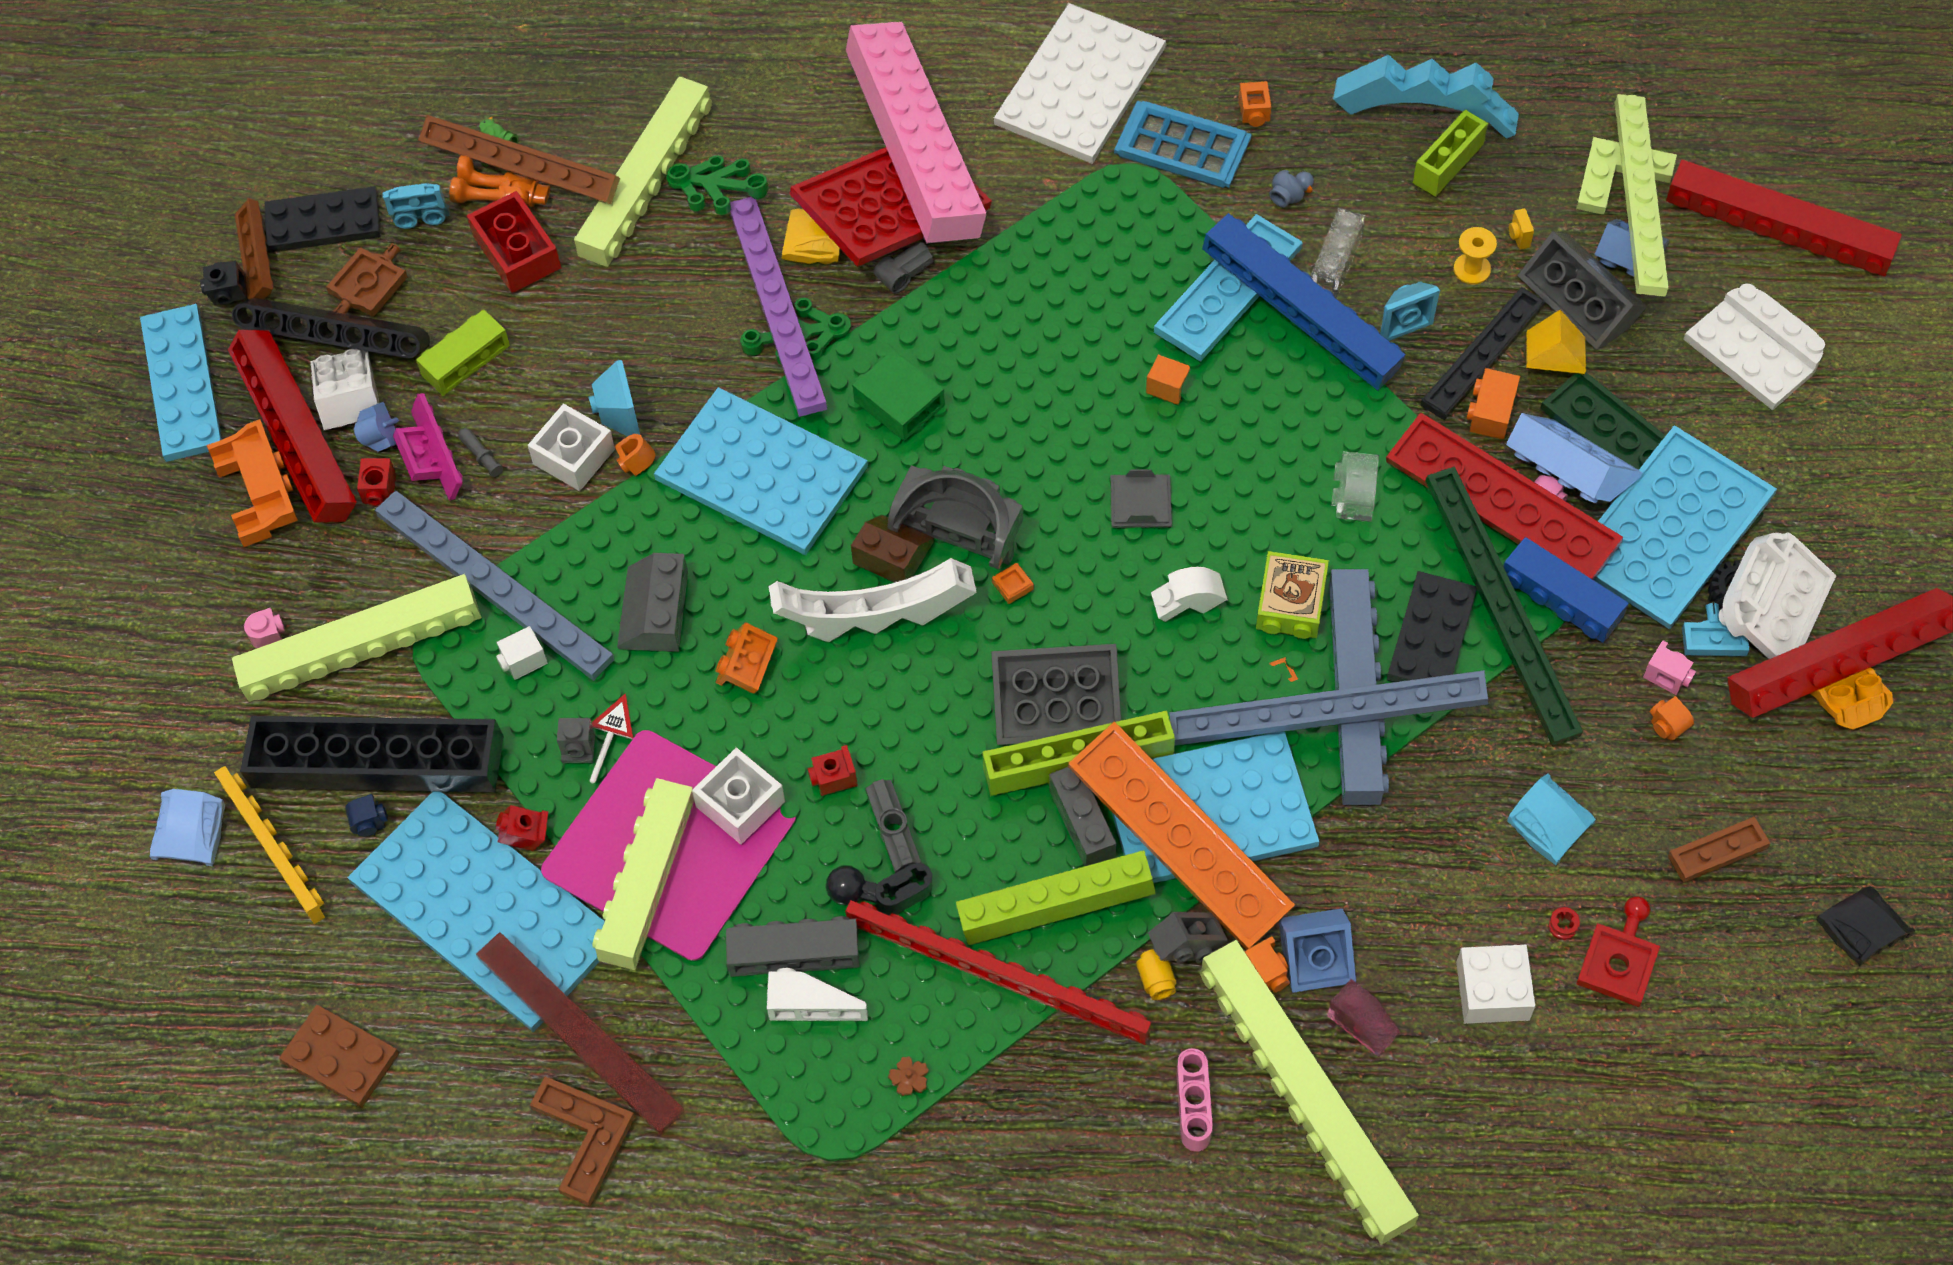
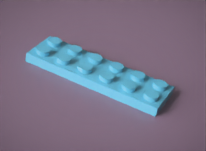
M1257 214L1246 225L1254 234L1264 238L1269 246L1279 254L1285 255L1290 262L1302 249V241ZM1214 260L1154 325V333L1201 362L1260 295Z
M197 304L141 316L140 320L162 455L165 461L168 462L209 452L207 445L222 440L200 310Z

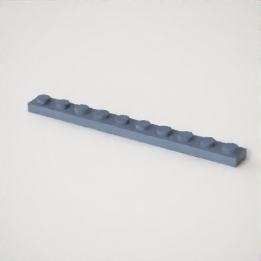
M396 490L375 509L376 515L456 577L465 574L473 590L523 628L530 626L536 638L593 681L614 661L611 652Z
M1476 671L1170 712V723L1175 736V745L1488 705L1489 701L1485 672Z

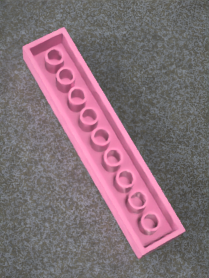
M903 23L851 25L846 53L926 243L980 238L986 211Z

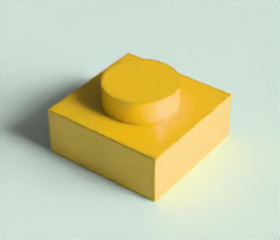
M1525 208L1514 210L1512 223H1509L1508 226L1510 237L1512 240H1516L1519 250L1530 248L1534 229Z

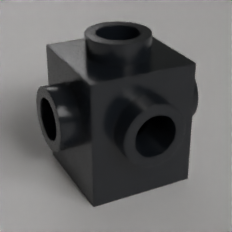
M236 260L217 262L203 267V278L200 279V287L203 295H207L214 305H227L233 301L247 299L246 274Z

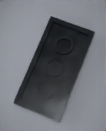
M376 186L264 202L266 246L269 253L381 237L379 201Z
M1421 571L1417 572L1387 680L1401 682L1453 675L1477 591L1476 586Z

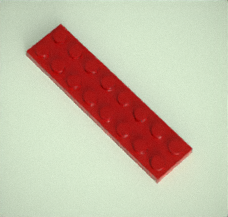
M1423 413L1417 416L1386 456L1387 463L1427 488L1428 486L1425 482L1427 475L1455 467L1483 523L1517 544H1520L1525 537L1592 580L1596 578L1623 541V536Z

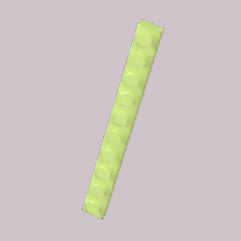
M1617 94L1615 110L1636 294L1665 297L1668 291V280L1645 97Z

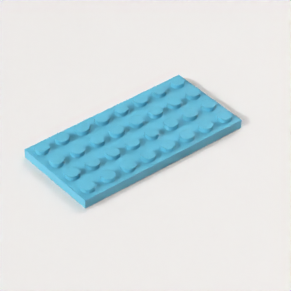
M433 791L347 877L352 885L532 1032L546 1020L600 962L592 944L597 929L602 930L605 921L569 892L546 880L540 869L512 847L498 843L497 835L441 791Z

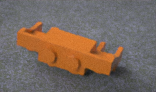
M260 419L246 424L241 430L230 437L207 445L219 478L241 471L254 506L231 515L243 547L271 538V530L298 521L288 493L293 491L292 484L288 475H282L280 469L285 468L279 451L273 453Z

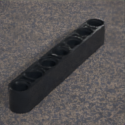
M251 298L236 305L232 311L234 323L242 329L268 330L271 334L392 356L412 358L425 351L430 344V336L427 331L417 326L265 299ZM247 308L251 310L253 319L248 316ZM274 313L279 316L280 324L275 321ZM300 318L306 321L307 328L302 326ZM328 322L333 325L334 333L328 329ZM355 327L361 331L362 338L355 334ZM382 332L388 335L389 343L383 340ZM409 337L416 341V348L409 343Z

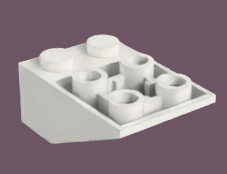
M351 348L341 354L333 356L322 355L316 358V360L310 361L314 401L324 430L356 423L361 410L380 403L368 351Z

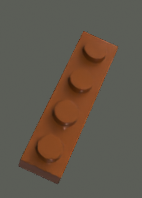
M248 198L235 213L243 271L246 274L248 300L251 298L265 299L273 290V281L271 280L269 269L270 260L267 256L266 237L263 232L259 202Z

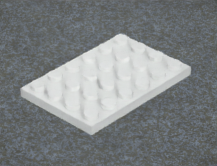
M1069 3L995 115L994 125L1093 164L1166 48V41Z

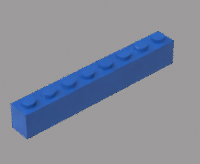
M1228 213L1206 233L1202 249L1377 391L1400 370L1406 354L1401 351L1398 345L1389 342L1379 334L1374 326L1367 324L1359 318L1353 309L1344 306L1329 290L1323 289L1314 282L1308 273L1299 270L1285 255L1279 254L1269 246L1264 238L1257 236L1249 230L1243 221L1234 218Z

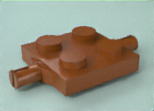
M391 243L383 254H377L360 247L326 286L328 294L341 300V303L332 312L346 314L351 308H354L374 317L407 279L406 271L392 262L401 251L396 244L394 246V243Z

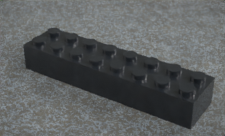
M251 716L240 773L251 788L495 792L504 736L495 719Z

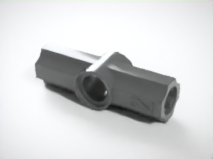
M881 779L873 782L865 790L880 830V837L885 844L894 872L896 873L911 864L921 863L907 825V817L902 811L892 781ZM890 824H898L901 826L899 829L895 831L886 829V827Z

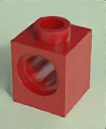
M361 458L357 490L363 504L379 506L394 492L396 481L394 466L391 458Z

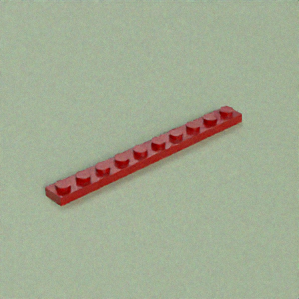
M850 900L845 910L846 917L856 919L857 928L1143 1045H1146L1150 1036L1151 1022L1147 1021L1144 1015L1135 1011H1129L1128 1013L1120 1010L1109 1000H1096L1088 997L1084 991L1077 987L1069 986L1066 988L1056 984V981L1047 975L1039 974L1037 976L1029 973L1020 964L1015 962H1008L1007 964L997 960L992 953L985 950H978L977 952L966 947L962 941L956 938L945 939L938 936L929 927L919 926L918 928L907 923L903 917L897 914L886 915L881 913L875 906L867 902H860L859 904Z

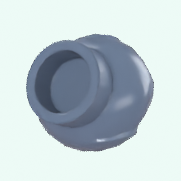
M1282 170L1274 176L1272 180L1273 188L1269 192V196L1280 207H1287L1289 203H1298L1303 199L1304 192L1312 193L1314 178L1306 171L1300 172L1294 177L1292 174H1289L1288 170Z

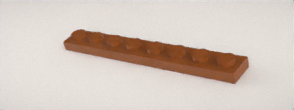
M427 115L418 139L423 144L460 156H468L472 160L610 205L620 178L616 175Z

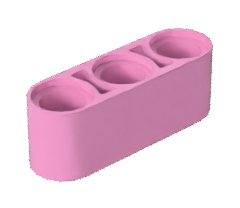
M1190 1048L1180 1054L1177 1064L1176 1076L1180 1132L1183 1145L1190 1151L1198 1152L1207 1148L1211 1140V1099L1207 1058L1202 1051ZM1192 1063L1199 1066L1200 1070L1190 1073L1184 1069V1066ZM1190 1095H1197L1203 1102L1193 1105L1188 1103L1186 1098ZM1192 1127H1200L1205 1131V1134L1201 1137H1194L1188 1130Z

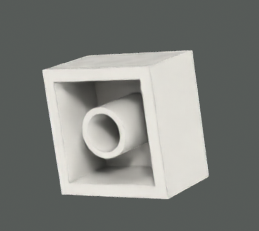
M564 403L527 445L533 465L578 491H581L615 450L611 430Z
M735 748L692 789L696 808L739 844H742L785 802L782 785L738 748Z
M1527 945L1461 948L1456 965L1464 1024L1530 1021L1535 1008Z

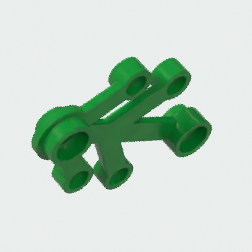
M719 155L712 156L707 161L691 168L683 163L675 164L669 168L666 177L670 187L682 189L692 211H701L706 206L703 194L697 193L693 185L703 186L713 200L715 212L719 215H725L732 209L730 199L724 196L719 188L747 192L753 199L764 198L769 190L767 177L760 173L750 175L745 181L728 179L732 175L738 177L748 176L751 173L750 163L747 159H738L733 164L725 166L723 157ZM707 171H710V172H711V173L708 174V175H701V174H703V173H705V172H707Z
M808 298L796 300V314L800 317H809L818 322L808 324L798 319L811 359H819L824 348L832 340H839L850 332L851 321L844 314L834 313L828 315L812 307V302ZM755 329L746 330L740 338L742 351L750 356L760 354L764 349V344L774 343L770 332L759 333ZM821 334L817 340L808 341L811 336ZM775 351L776 360L781 365L777 351Z

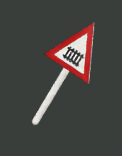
M626 693L592 722L593 728L608 732L590 778V783L592 784L597 780L613 735L633 740Z

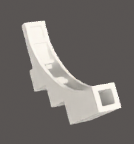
M952 558L906 580L862 590L810 591L797 589L779 581L768 586L774 614L804 624L808 635L826 642L834 640L855 626L877 634L901 618L923 626L977 593L971 566Z

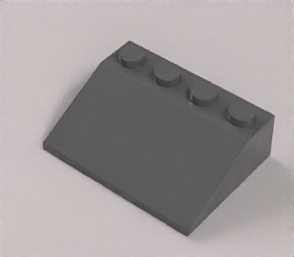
M1116 644L991 651L997 745L1019 744L1109 724L1114 721H1121Z

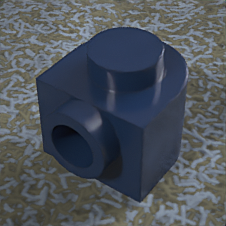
M372 794L354 799L345 806L352 833L358 834L360 837H367L375 834L377 830L385 828L384 822L388 821L386 808L383 803L378 804Z

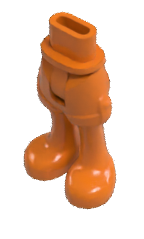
M461 155L457 163V177H453L450 183L449 198L453 203H464L471 200L496 201L517 190L526 205L528 206L529 203V207H533L534 204H547L550 195V185L539 184L537 180L512 172H506L505 175L480 173L475 170L470 157ZM477 187H489V188H496V189H482V188H477Z

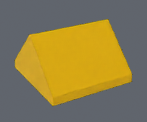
M1561 309L1527 330L1526 368L1585 374V336Z

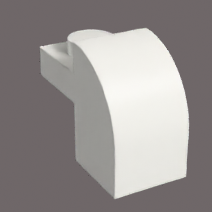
M1189 567L1170 573L1168 575L1169 582L1151 592L1158 618L1165 622L1189 607L1204 614L1228 600L1220 574L1205 567Z

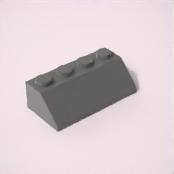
M1552 231L1517 275L1554 311L1557 312L1561 309L1596 350L1601 349L1628 330L1647 307L1568 233Z

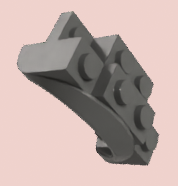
M911 465L893 500L888 517V529L898 532L901 524H904L933 538L991 558L989 566L999 569L1002 563L1009 565L1014 556L1013 540L1023 522V505L1018 504L1011 498H1002L999 485H996L989 479H981L958 468L952 469L943 466L940 471H931L927 468L920 469ZM934 502L930 510L923 506L925 504Z

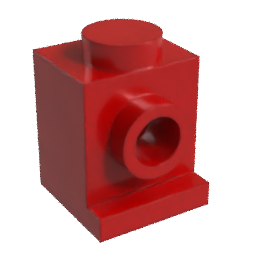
M847 745L841 746V750L811 758L813 767L807 768L812 786L818 785L821 796L858 786L856 771Z
M510 805L504 812H500L496 821V830L499 831L498 843L534 851L545 841L548 811L542 810L537 812Z

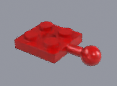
M1634 896L1629 898L1624 905V913L1627 920L1622 932L1597 923L1576 984L1640 1007L1660 946L1635 937L1639 923L1644 921L1650 914V905L1643 897ZM1614 958L1621 959L1625 962L1627 969L1622 972L1615 971L1610 966L1609 961Z

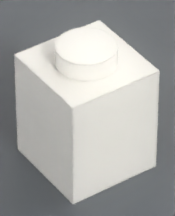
M530 626L496 642L500 654L496 655L498 663L503 672L510 671L514 680L548 664L543 648Z

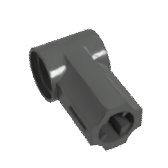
M916 242L895 258L886 256L880 260L874 268V275L892 293L896 294L908 286L911 277L933 263V256L924 243Z

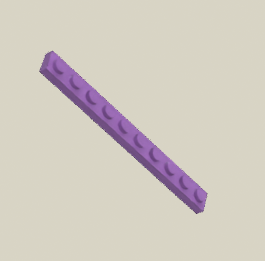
M752 197L730 202L732 207L730 215L798 416L827 410L821 385L757 201Z

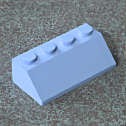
M1521 413L1506 443L1507 446L1516 451L1514 455L1517 458L1526 462H1535L1537 470L1550 476L1556 475L1559 477L1558 483L1570 489L1577 488L1581 491L1580 496L1593 503H1597L1598 500L1611 502L1636 482L1643 473L1578 433L1549 418Z

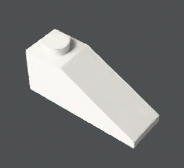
M781 968L777 972H769L767 1011L770 1021H868L866 1002L808 974L796 972V970L791 968Z

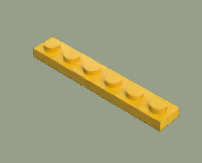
M226 766L215 771L214 773L313 924L324 919L325 916L320 909V906L324 905L323 900L315 888L308 891L304 885L305 882L309 881L299 864L292 867L288 861L293 857L283 841L279 844L276 843L273 838L277 835L276 830L268 818L263 821L260 819L258 813L262 810L252 795L246 798L242 792L247 787L238 773L231 775Z

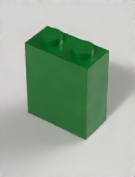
M894 349L886 356H881L875 365L867 373L859 375L852 385L854 401L903 441L945 406L944 389Z

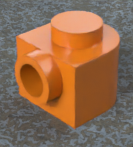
M631 434L614 446L620 456L616 460L625 473L631 471L637 476L645 469H648L655 459L654 449L640 434Z
M1676 696L1668 702L1664 700L1659 701L1649 711L1653 716L1651 720L1653 728L1663 739L1675 740L1694 725V719L1690 711Z

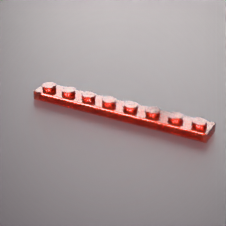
M501 932L476 953L478 960L659 1135L684 1113V1108Z

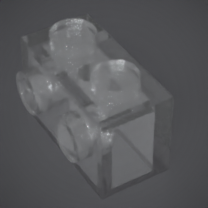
M1343 451L1341 463L1335 462L1333 480L1339 481L1338 488H1333L1331 498V506H1336L1335 518L1372 522L1379 455Z

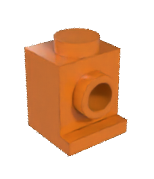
M1268 82L1240 83L1238 102L1242 123H1249L1253 127H1259L1265 122H1269L1271 102ZM1261 94V96L1247 97V95Z
M1271 936L1244 952L1269 990L1276 993L1288 986L1290 981L1287 978L1288 964L1280 952L1275 953V940Z

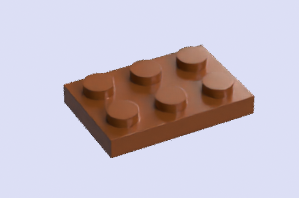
M316 1005L283 1051L279 1060L284 1065L362 1108L399 1055V1052L395 1047Z

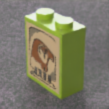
M1268 551L1256 629L1263 630L1269 634H1291L1302 639L1309 637L1317 638L1329 560Z

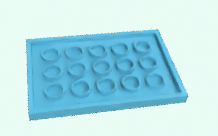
M718 387L655 471L654 477L660 483L806 556L868 468V461Z
M1675 425L1639 469V471L1643 472L1641 477L1619 494L1598 520V522L1623 536V541L1594 579V581L1668 629H1671L1777 491V488Z
M1285 731L1152 759L1252 861L1319 846V839ZM1112 813L1123 855L1144 850L1153 883L1176 878Z

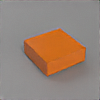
M1018 563L992 577L993 585L1008 604L1034 590L1033 582Z

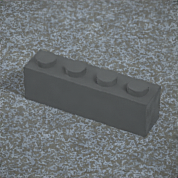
M839 916L832 918L831 921L803 919L799 923L789 924L781 921H772L761 926L741 923L733 928H726L727 967L730 977L769 974V972H777L781 968H791L796 970V972L860 967L856 919Z

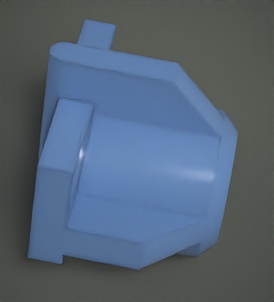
M384 402L378 403L359 412L357 423L354 427L355 437L359 443L377 452L396 445L393 437L395 432L394 424L398 423L399 419L397 417L391 419Z

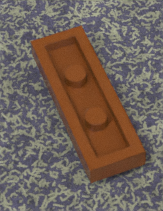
M1754 816L1673 849L1669 852L1668 858L1682 882L1685 883L1766 850L1771 843Z

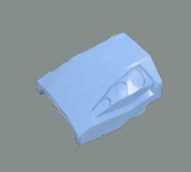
M171 789L162 792V802L150 848V858L152 860L167 858L205 863L206 866L213 867L221 839L222 819L226 805L223 799L199 791Z

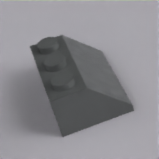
M653 553L628 566L618 649L679 652L688 579V569L684 554Z

